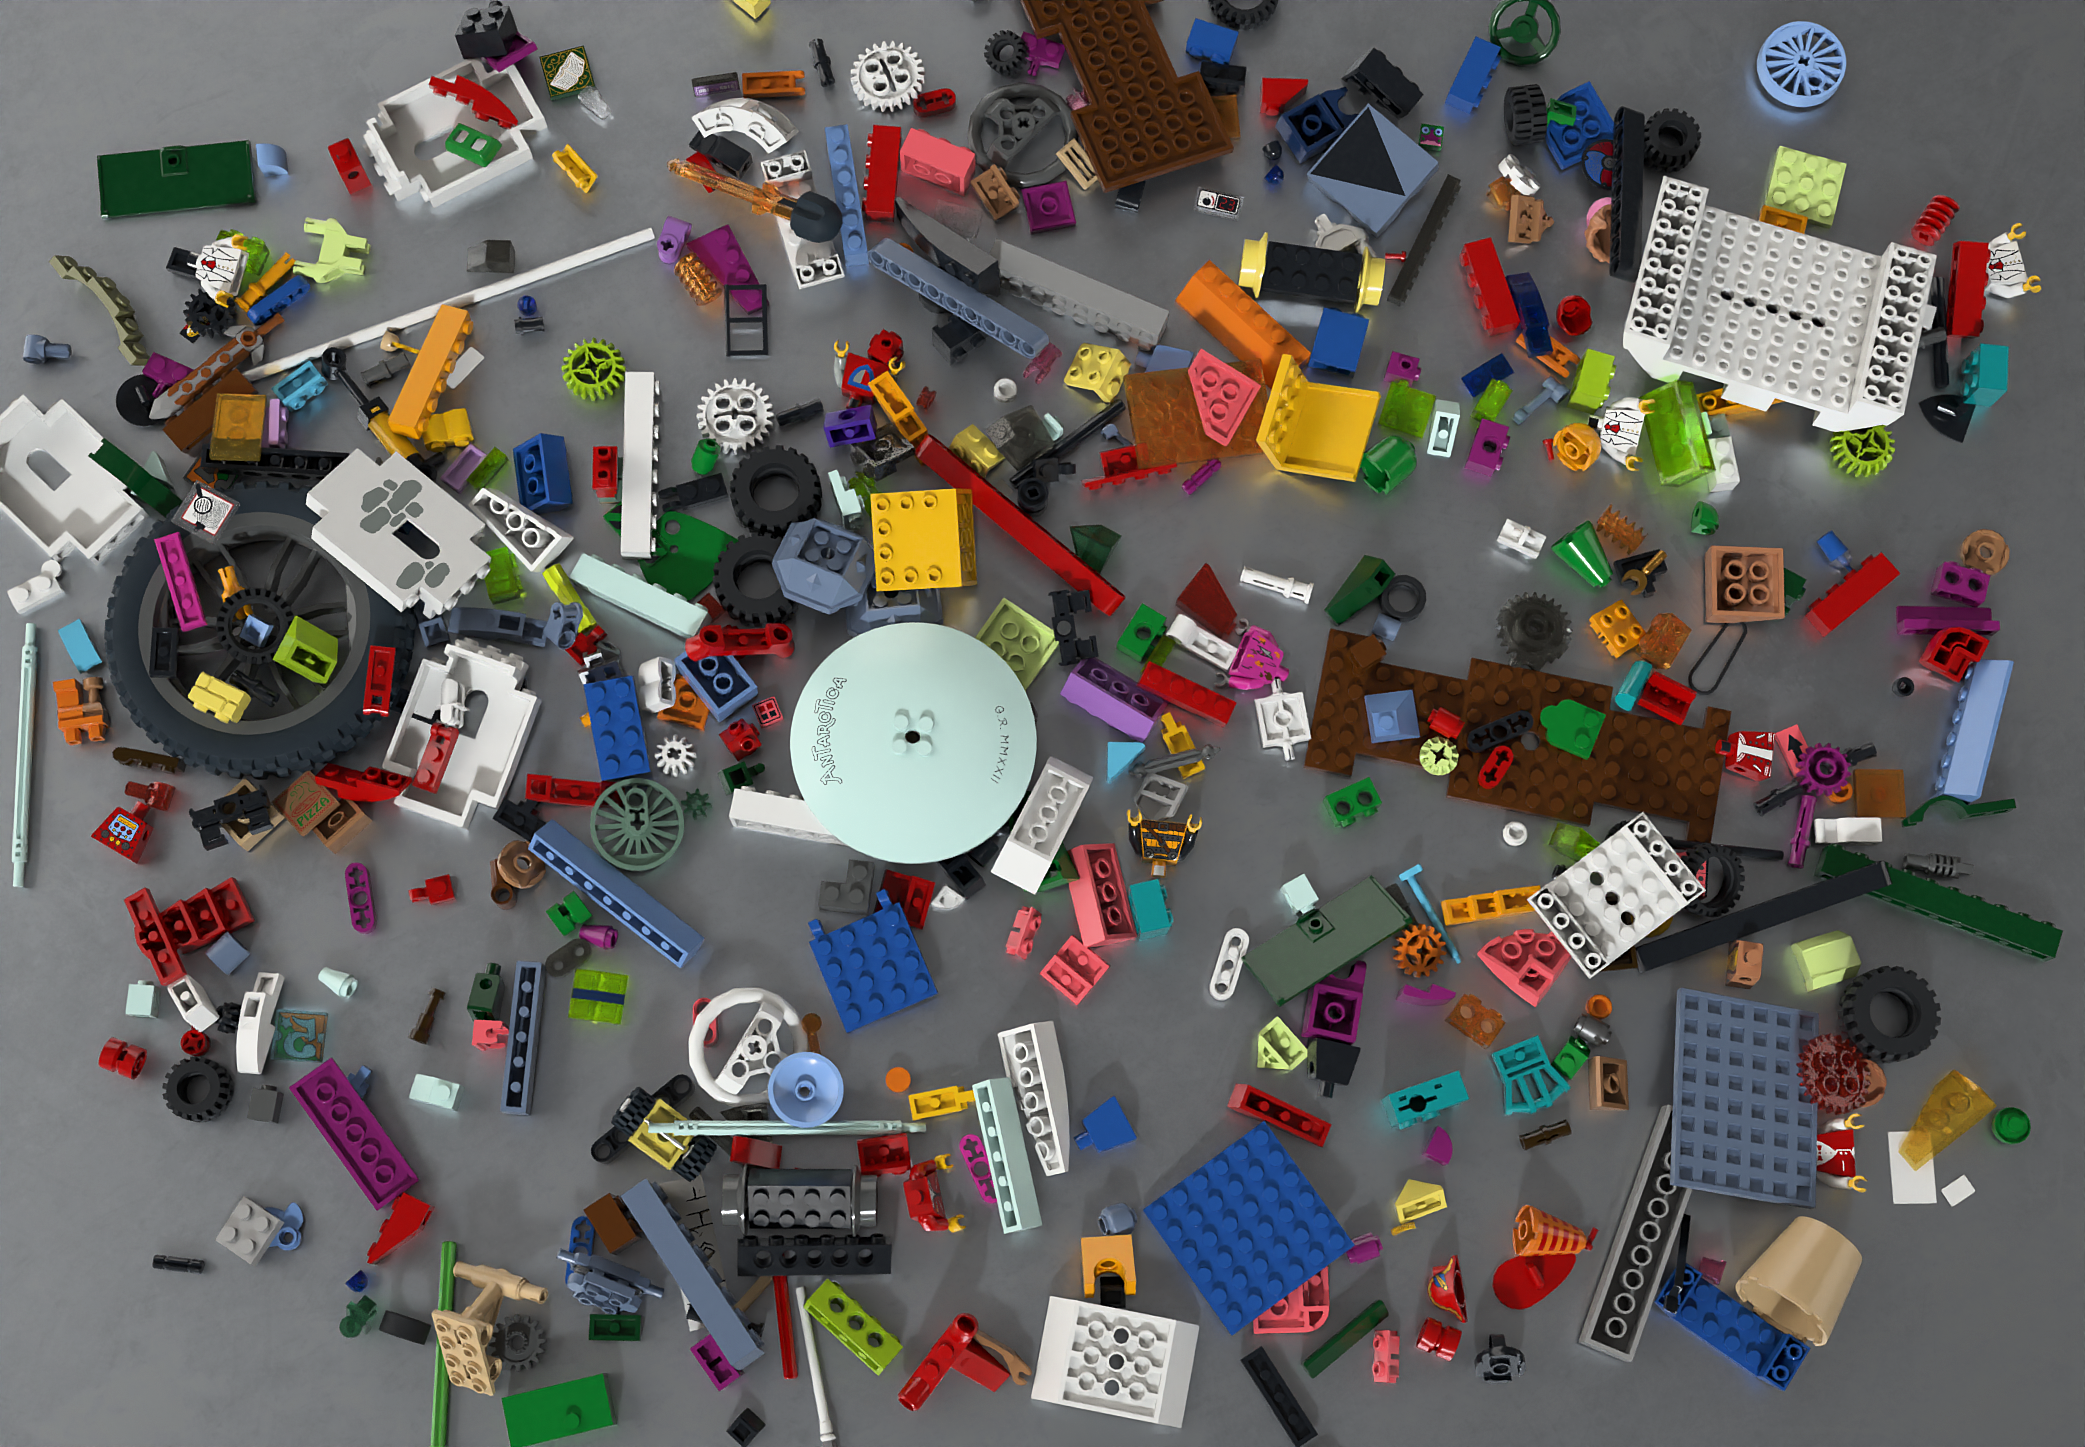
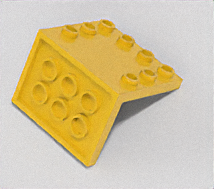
M1283 354L1256 441L1276 470L1356 482L1381 395L1376 391L1308 382L1292 355Z
M941 489L870 494L876 591L978 585L972 489Z

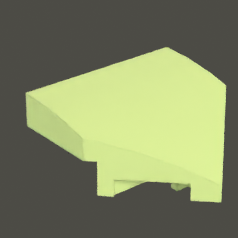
M1278 1016L1259 1032L1257 1068L1293 1070L1307 1057V1048Z

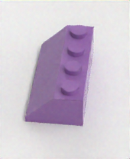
M1096 657L1082 659L1070 673L1060 693L1069 702L1077 704L1087 710L1089 714L1099 717L1107 722L1109 726L1119 729L1132 740L1139 741L1140 743H1144L1169 704L1168 701L1136 687L1138 682Z

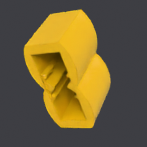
M466 408L430 415L426 432L422 433L427 451L442 452L451 445L464 447L474 440Z

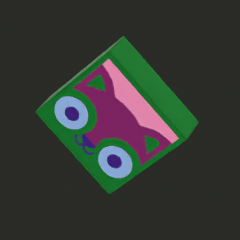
M1421 123L1418 145L1423 149L1441 151L1444 127Z

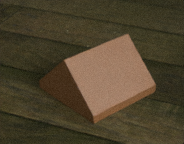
M341 798L339 800L340 805L312 829L323 844L335 854L372 822L368 815L353 800Z
M1595 1056L1589 1059L1590 1110H1629L1627 1060Z

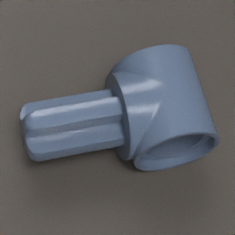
M27 335L25 338L23 360L25 362L44 364L50 357L69 358L72 354L69 344L50 343L46 337L40 335Z

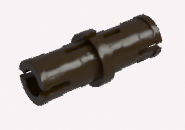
M1565 1119L1549 1126H1539L1537 1130L1519 1135V1140L1525 1151L1541 1144H1551L1553 1140L1571 1135L1572 1132L1568 1121Z

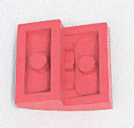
M1071 935L1039 974L1078 1005L1110 968V965L1089 947L1084 948L1083 942L1075 935Z

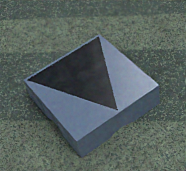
M1368 103L1307 173V178L1311 184L1330 200L1345 208L1356 222L1378 239L1399 215L1406 202L1416 195L1438 171L1439 162Z

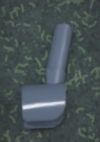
M1108 424L1101 430V434L1106 440H1110L1114 436L1125 446L1133 445L1119 433L1114 424Z

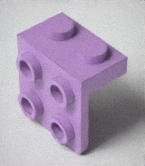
M270 399V407H265L261 447L285 449V444L288 443L286 421H288L289 413L288 408L284 406L280 399Z

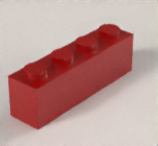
M873 125V133H868L867 145L871 147V155H866V169H869V176H864V190H867V198H862V212H866V220L894 222L902 138L901 127Z
M1489 237L1464 244L1459 258L1461 265L1466 267L1468 285L1474 290L1476 308L1481 310V321L1484 330H1488L1490 337L1516 330L1520 323V318L1492 238Z
M1971 241L1953 243L1946 313L1947 337L1973 339L1980 337V333L1983 331L1984 321L1981 318L1982 310L1986 306L1984 287L1987 286L1989 278L1988 273H1986V266L1991 257V251L1988 249L1989 243Z
M1882 552L1875 558L1872 554L1860 563L1863 568L1858 572L1855 569L1851 570L1843 577L1846 582L1841 586L1836 583L1826 591L1828 596L1823 601L1818 598L1808 606L1811 611L1805 617L1823 637L1828 635L1901 574Z
M1151 661L1145 665L1136 687L1220 727H1224L1228 723L1237 703Z

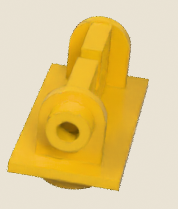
M569 144L565 146L562 152L559 150L555 151L552 155L553 161L567 172V175L576 183L577 188H581L585 193H588L598 175Z

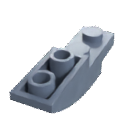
M459 607L452 608L448 632L493 641L499 638L545 647L547 637L544 634V630L548 621L527 618L524 613Z

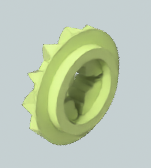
M1439 736L1428 739L1421 747L1419 754L1423 768L1434 775L1450 773L1456 767L1459 757L1456 745L1450 742L1449 739L1440 738ZM1444 748L1443 756L1446 759H1441L1437 764H1434L1436 755L1433 752H1438Z

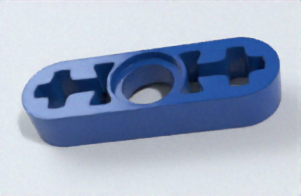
M302 275L292 278L252 306L247 312V316L255 326L264 324L274 314L281 312L305 295L310 289V284Z
M581 1216L574 1220L571 1228L569 1252L574 1253L577 1247L584 1246L588 1251V1256H592L596 1230L588 1217ZM583 1221H586V1224L591 1227L590 1231H586L584 1239H590L589 1244L584 1242L575 1243L576 1237L581 1239L582 1232L577 1230V1227L582 1225ZM568 1262L565 1276L566 1285L568 1276L574 1273V1271L570 1270L571 1267Z

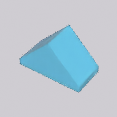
M1108 742L1106 781L1110 784L1145 751L1146 746L1143 743Z

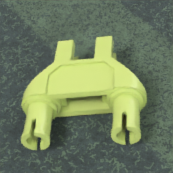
M309 217L305 219V222H308V224L304 223V231L306 233L322 234L324 239L318 262L313 264L296 260L294 264L297 267L293 266L294 275L311 277L318 283L332 281L345 273L364 275L366 266L362 265L363 261L349 256L350 252L369 254L371 245L367 244L368 240L366 238L348 235L335 218H329L326 221Z

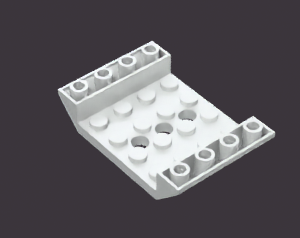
M1642 812L1527 900L1587 977L1591 979L1706 890ZM1592 873H1597L1602 877L1601 885L1596 886L1591 883L1590 875ZM1607 893H1614L1617 896L1618 902L1616 905H1610L1606 902L1605 896ZM1623 912H1628L1633 916V923L1631 925H1626L1622 922L1621 914Z
M1050 1296L1031 1398L1182 1428L1199 1325ZM1119 1328L1125 1329L1129 1335L1128 1340L1123 1344L1117 1343L1114 1339V1332ZM1114 1354H1119L1124 1359L1122 1368L1118 1370L1113 1369L1109 1364V1359ZM1109 1380H1115L1119 1384V1391L1115 1395H1108L1105 1392L1104 1386Z

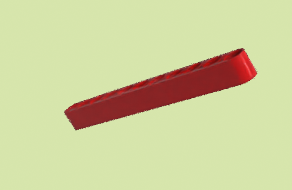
M927 434L913 453L917 458L953 488L972 489V501L977 508L1078 592L1089 590L1091 603L1103 613L1112 616L1126 597L1123 593L937 438Z

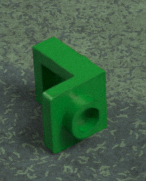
M1570 1036L1567 1043L1552 1060L1551 1065L1566 1077L1572 1079L1589 1058L1591 1050L1584 1040Z

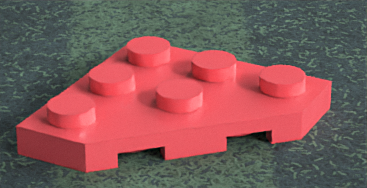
M1200 349L1188 369L1190 381L1205 434L1226 447L1261 385L1205 350Z

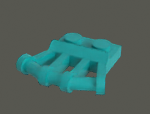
M1538 1035L1491 1054L1500 1074V1079L1504 1084L1503 1108L1505 1115H1511L1512 1112H1529L1533 1114L1537 1112L1538 1108L1552 1106L1553 1102L1563 1092L1567 1093L1571 1089V1086L1551 1066ZM1544 1069L1557 1084L1550 1092H1548L1539 1070ZM1531 1073L1541 1097L1534 1100L1523 1077ZM1513 1080H1516L1525 1102H1512Z

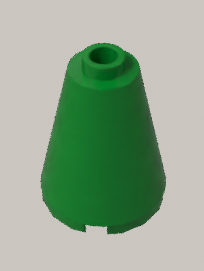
M1589 520L1575 527V530L1570 533L1568 532L1551 546L1552 551L1593 587L1598 585L1602 588L1612 581L1610 576L1613 574V571L1594 526Z

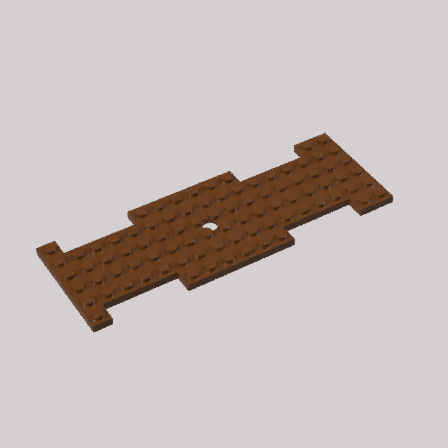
M1330 628L1310 729L1311 739L1308 741L1303 768L1351 778L1355 756L1359 755L1424 769L1419 758L1421 747L1428 739L1439 736L1440 738L1449 739L1450 742L1456 745L1459 754L1456 767L1448 773L1450 775L1446 798L1586 827L1590 826L1593 805L1596 804L1639 814L1643 812L1645 815L1687 823L1685 841L1711 843L1725 756L1717 754L1715 746L1719 739L1727 741L1731 711L1708 706L1705 708L1702 729L1682 724L1680 726L1672 722L1609 710L1613 691L1612 686L1476 658L1470 659L1467 680L1381 662L1359 674L1346 654L1349 648L1369 636ZM1413 690L1420 737L1372 743L1364 696ZM1568 699L1606 714L1587 760L1557 748L1547 741L1545 736L1547 728L1540 722V713L1545 707L1557 706L1561 701ZM1441 706L1460 716V720L1465 722L1456 739L1452 737L1447 738L1429 728L1431 723L1427 719L1433 708L1438 710ZM1521 710L1527 711L1532 715L1533 726L1528 732L1534 733L1539 739V746L1535 750L1525 749L1521 743L1522 735L1480 753L1470 751L1466 745L1467 736L1477 728ZM1518 717L1519 720L1515 724L1510 725L1511 729L1518 725H1522L1525 728L1524 725L1527 723V720H1521ZM1498 725L1493 728V733L1496 737L1503 738L1506 736V730L1503 726ZM1485 730L1487 734L1482 738H1477L1475 735L1472 743H1478L1481 746V743L1489 738L1488 730ZM1498 746L1509 747L1513 752L1514 758L1501 781L1492 789H1485L1480 786L1478 774L1492 751ZM1444 748L1438 752H1433L1436 755L1434 764H1437L1441 759H1446L1443 756ZM1502 752L1500 755L1496 753L1499 757L1495 763L1499 766L1504 760L1508 761L1505 759V753ZM1494 769L1489 774H1483L1486 776V782L1495 781L1492 778L1496 772Z

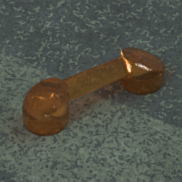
M809 1013L801 1021L802 1028L808 1035L810 1051L821 1055L817 1031L821 1028L822 1021L817 1014Z

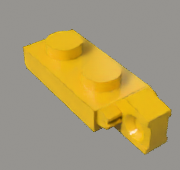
M1170 712L1161 716L1160 719L1164 725V729L1161 730L1162 738L1170 754L1195 748L1185 725H1182L1181 721L1175 723ZM1202 760L1177 767L1183 780L1205 770Z
M952 1086L908 1095L913 1121L960 1112L968 1109L967 1103L975 1101L973 1090L965 1091L964 1086Z

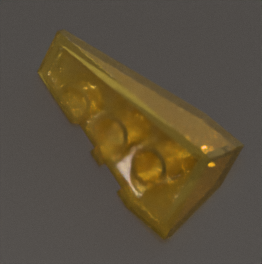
M1952 1070L1934 1086L1931 1096L1926 1105L1921 1109V1114L1914 1126L1911 1127L1898 1151L1914 1171L1921 1168L1997 1106L1979 1085L1956 1070Z

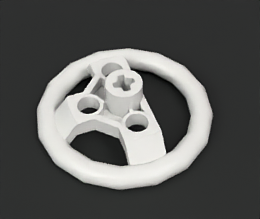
M759 987L734 988L713 998L697 1015L689 1036V1063L699 1085L717 1102L739 1110L759 1109L771 1105L768 1098V1089L754 1094H740L738 1092L743 1088L750 1076L764 1072L771 1076L775 1068L772 1069L767 1066L766 1058L768 1055L775 1054L779 1060L778 1064L788 1057L787 1054L780 1051L776 1032L783 1019L786 1021L793 1037V1054L808 1052V1035L798 1012L780 995ZM738 1003L761 1004L757 1014L722 1072L715 1079L712 1077L704 1060V1039L709 1025L723 1010ZM762 1019L768 1020L771 1026L766 1034L761 1033L758 1029V1024ZM748 1044H753L754 1051L752 1053H749L750 1048L748 1047ZM737 1062L743 1064L745 1069L744 1074L740 1077H736L732 1073V1066Z

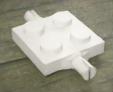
M1274 679L1271 683L1273 694L1267 698L1255 699L1254 701L1263 748L1272 746L1283 747L1285 760H1293L1295 756L1292 745L1311 739L1303 692L1292 694L1282 692L1281 680L1276 679L1275 682Z

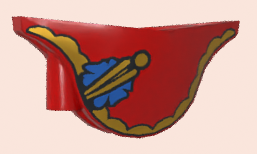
M1453 1255L1448 1265L1433 1267L1434 1276L1428 1283V1296L1436 1307L1451 1312L1462 1323H1466L1468 1319L1458 1255Z

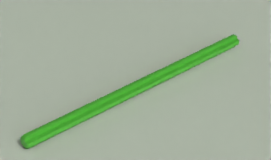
M453 1241L442 1243L438 1310L440 1311L446 1309L453 1311L455 1284L453 1269L456 1264L457 1247L456 1242ZM437 1336L431 1447H446L449 1375Z

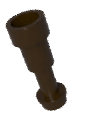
M433 987L428 992L431 997L424 1013L420 1014L415 1028H411L408 1035L409 1039L425 1045L429 1040L430 1035L428 1033L435 1019L433 1015L439 1001L444 1000L446 994L444 991Z

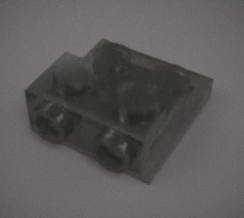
M891 423L877 429L876 439L850 444L852 452L850 453V459L855 466L861 465L866 478L872 477L876 482L897 472L896 464L916 454L915 447Z

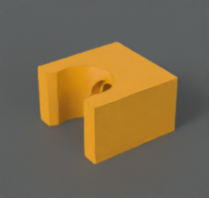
M1131 1234L1081 1238L1085 1298H1094L1095 1280L1104 1273L1119 1275L1124 1281L1126 1296L1135 1295L1136 1276Z

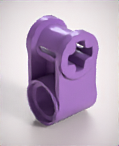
M672 216L667 217L662 233L657 241L659 258L662 262L672 264L679 259L682 249L690 236L691 223Z

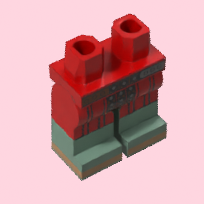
M617 446L593 447L592 488L596 490L600 504H618L622 502L623 457H618Z

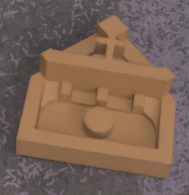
M1511 195L1508 242L1522 244L1539 242L1541 234L1545 229L1554 224L1553 218L1548 217L1543 208L1544 201L1542 199L1535 200L1534 197Z

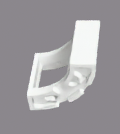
M732 98L713 103L691 117L704 138L721 131H739L746 133L747 136L756 140L768 154L789 141L799 132L795 125L779 110L766 103L747 98ZM774 116L777 117V119H778L777 121H774V120H773V117H774Z

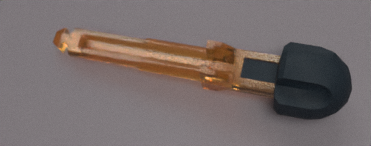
M679 158L671 159L667 162V168L670 172L674 170L677 175L752 203V213L762 215L768 212L789 220L790 227L794 230L796 236L808 241L822 243L833 240L838 235L843 224L842 213L837 204L817 193L809 191L795 199L780 193L774 184L767 181L763 183V187L760 189L688 161H679Z

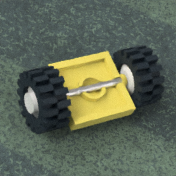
M641 1087L635 1088L626 1097V1100L622 1102L621 1107L617 1109L611 1121V1124L626 1135L632 1134L628 1139L629 1142L667 1170H670L673 1166V1170L689 1182L701 1174V1171L706 1168V1164L711 1161L710 1158L714 1156L717 1150V1145L705 1135H697L695 1137L692 1135L674 1136V1133H648V1123H674V1120L683 1121L688 1119L661 1099L656 1100Z

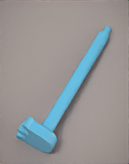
M1419 863L1398 876L1401 882L1408 881L1435 930L1442 934L1440 938L1446 942L1445 947L1450 956L1459 964L1462 962L1458 956L1459 952L1414 876L1423 871Z

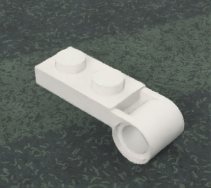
M1182 614L1177 615L1166 634L1174 643L1225 672L1230 668L1238 650L1199 628L1192 619Z

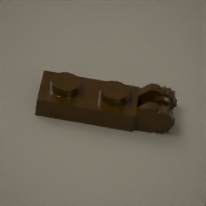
M118 747L112 752V758L120 764L132 766L137 763V767L151 770L152 766L161 768L160 771L168 774H175L176 771L185 772L187 765L182 759L137 749Z

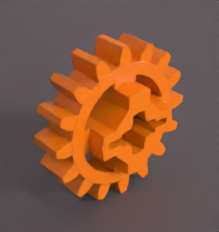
M1419 923L1417 928L1416 925L1411 924L1409 925L1410 931L1406 929L1401 930L1402 938L1395 937L1399 944L1398 946H1392V949L1398 951V954L1394 955L1393 959L1400 960L1397 967L1405 968V974L1411 975L1413 973L1414 977L1420 978L1422 973L1423 976L1428 977L1430 976L1429 970L1437 972L1436 964L1444 963L1440 956L1447 954V952L1441 950V947L1446 945V942L1438 940L1442 934L1434 933V927L1428 926L1426 928L1425 924ZM1417 948H1422V952L1417 953Z

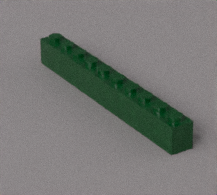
M1829 844L1821 851L1814 876L1827 880L1875 863L1876 861L1870 860L1869 856L1864 853L1846 851V848L1842 845ZM1885 862L1893 884L1865 894L2043 961H2049L2056 957L2063 930L2055 928L2056 925L2051 922H2038L2033 920L2029 914L2008 911L2009 908L2005 905L1989 904L1985 902L1986 899L1983 897L1962 894L1961 889L1951 886L1946 888L1938 885L1939 882L1934 879L1916 877V874L1910 870H1897L1892 868V864Z

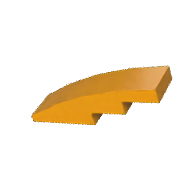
M886 371L869 382L868 386L914 455V450L928 434V430L915 413L912 404L889 372ZM914 455L921 467L924 466L925 463Z
M1540 885L1497 890L1493 893L1444 900L1441 902L1445 925L1477 922L1534 912L1535 909L1527 899L1541 889Z

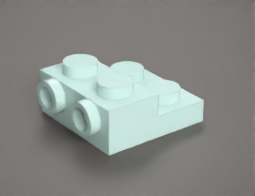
M838 470L829 472L830 486L845 529L854 531L865 526L863 516H866L862 496H856L854 489H848L845 477H840Z

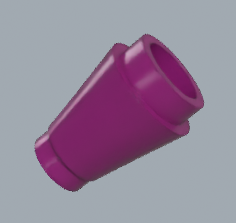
M583 924L580 928L579 938L605 950L608 948L613 949L618 939V930L608 925Z

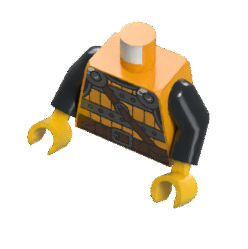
M1130 809L1127 810L1126 814L1130 822L1128 824L1129 842L1135 854L1142 858V862L1152 863V877L1165 878L1166 866H1176L1177 861L1184 860L1194 848L1198 830L1202 826V817H1200L1198 824H1193L1191 822V814L1188 817L1187 824L1142 819L1140 809H1138V816L1133 818L1130 817Z

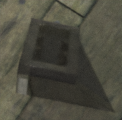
M767 1103L743 1105L720 1112L727 1121H771L770 1108ZM740 1135L741 1137L773 1143L772 1135Z

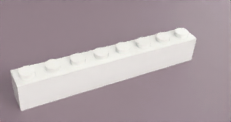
M625 372L621 555L623 560L651 559V552H656V538H652V529L657 528V516L653 515V506L657 507V492H653V484L658 483V470H654V462H658V447H654V439H659V426L655 425V417H659V403H655V395H660V381L655 380L654 372Z

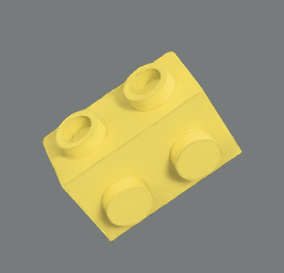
M974 424L955 435L949 446L953 453L984 478L992 468L1000 464L1006 457V454Z

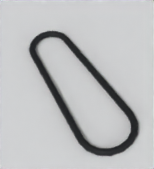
M1738 622L1743 626L1744 632L1711 690H1698L1692 683V676L1730 623L1724 624L1690 671L1688 676L1689 685L1698 694L1708 695L1717 689L1746 637L1747 626L1744 622Z

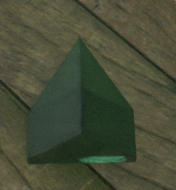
M1103 525L1069 526L1076 555L1101 574L1122 535Z

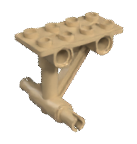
M458 1261L453 1269L454 1276L469 1280L475 1287L484 1290L473 1304L466 1307L461 1314L447 1309L443 1311L435 1309L431 1313L450 1381L456 1386H464L473 1389L477 1393L493 1396L496 1392L494 1382L501 1373L502 1360L487 1355L486 1350L493 1335V1328L503 1297L506 1296L516 1300H523L525 1298L543 1304L548 1297V1289L530 1284L526 1278L511 1274L505 1269H495L483 1264L473 1266L463 1261Z

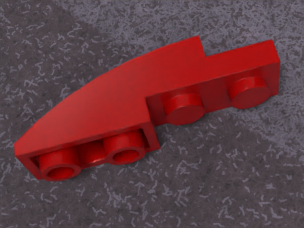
M457 75L455 83L431 76L429 88L433 89V94L445 98L447 95L456 97L455 101L464 105H469V102L473 103L472 113L476 114L475 118L481 121L488 122L491 119L498 122L499 127L508 130L518 126V120L507 106L482 86Z
M328 763L315 775L316 784L337 789L339 798L361 802H375L399 796L413 782L412 777L369 766L364 772L332 763Z

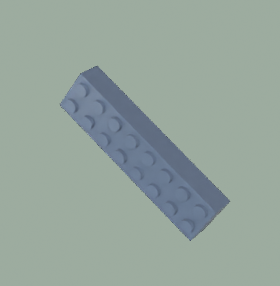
M645 1178L622 1194L621 1198L730 1365L741 1371L765 1353L761 1348L765 1345L757 1332L748 1328L747 1325L751 1322L739 1307L735 1309L733 1304L737 1302L725 1286L721 1287L719 1283L723 1280L715 1268L713 1269L711 1265L707 1266L706 1262L709 1261L707 1255L702 1248L692 1243L695 1237L688 1227L678 1222L682 1218L674 1206L672 1207L669 1202L666 1204L665 1200L668 1199V1196L661 1186H658L656 1182L651 1183Z

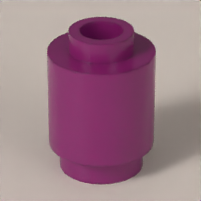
M1369 1232L1351 1239L1355 1246L1348 1250L1346 1254L1350 1264L1355 1262L1360 1264L1379 1257V1251L1383 1250L1378 1235L1373 1236Z

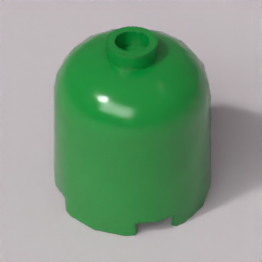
M1392 435L1364 452L1359 468H1362L1366 475L1363 478L1365 483L1378 494L1382 491L1385 494L1391 492L1415 470L1417 466L1415 447L1410 441Z

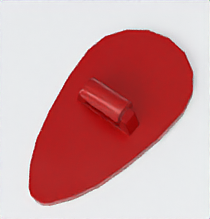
M1575 1254L1517 1256L1505 1261L1497 1268L1493 1275L1492 1286L1495 1296L1503 1305L1510 1309L1521 1310L1533 1306L1566 1279L1576 1262Z

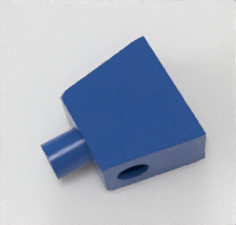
M1115 1096L1108 1099L1084 1118L1082 1125L1086 1131L1073 1137L1080 1151L1093 1144L1098 1153L1137 1139Z

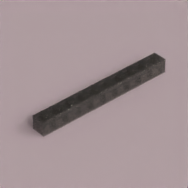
M1449 174L1447 175L1388 295V302L1399 307L1402 302L1405 303L1408 297L1406 293L1408 290L1411 291L1414 285L1412 281L1414 278L1417 279L1420 273L1418 268L1424 265L1426 260L1424 256L1429 254L1432 248L1430 244L1435 242L1438 236L1436 232L1441 230L1444 222H1442V219L1447 217L1450 211L1448 207L1453 205L1456 199L1454 195L1455 193L1458 194L1461 189L1459 185L1460 179Z

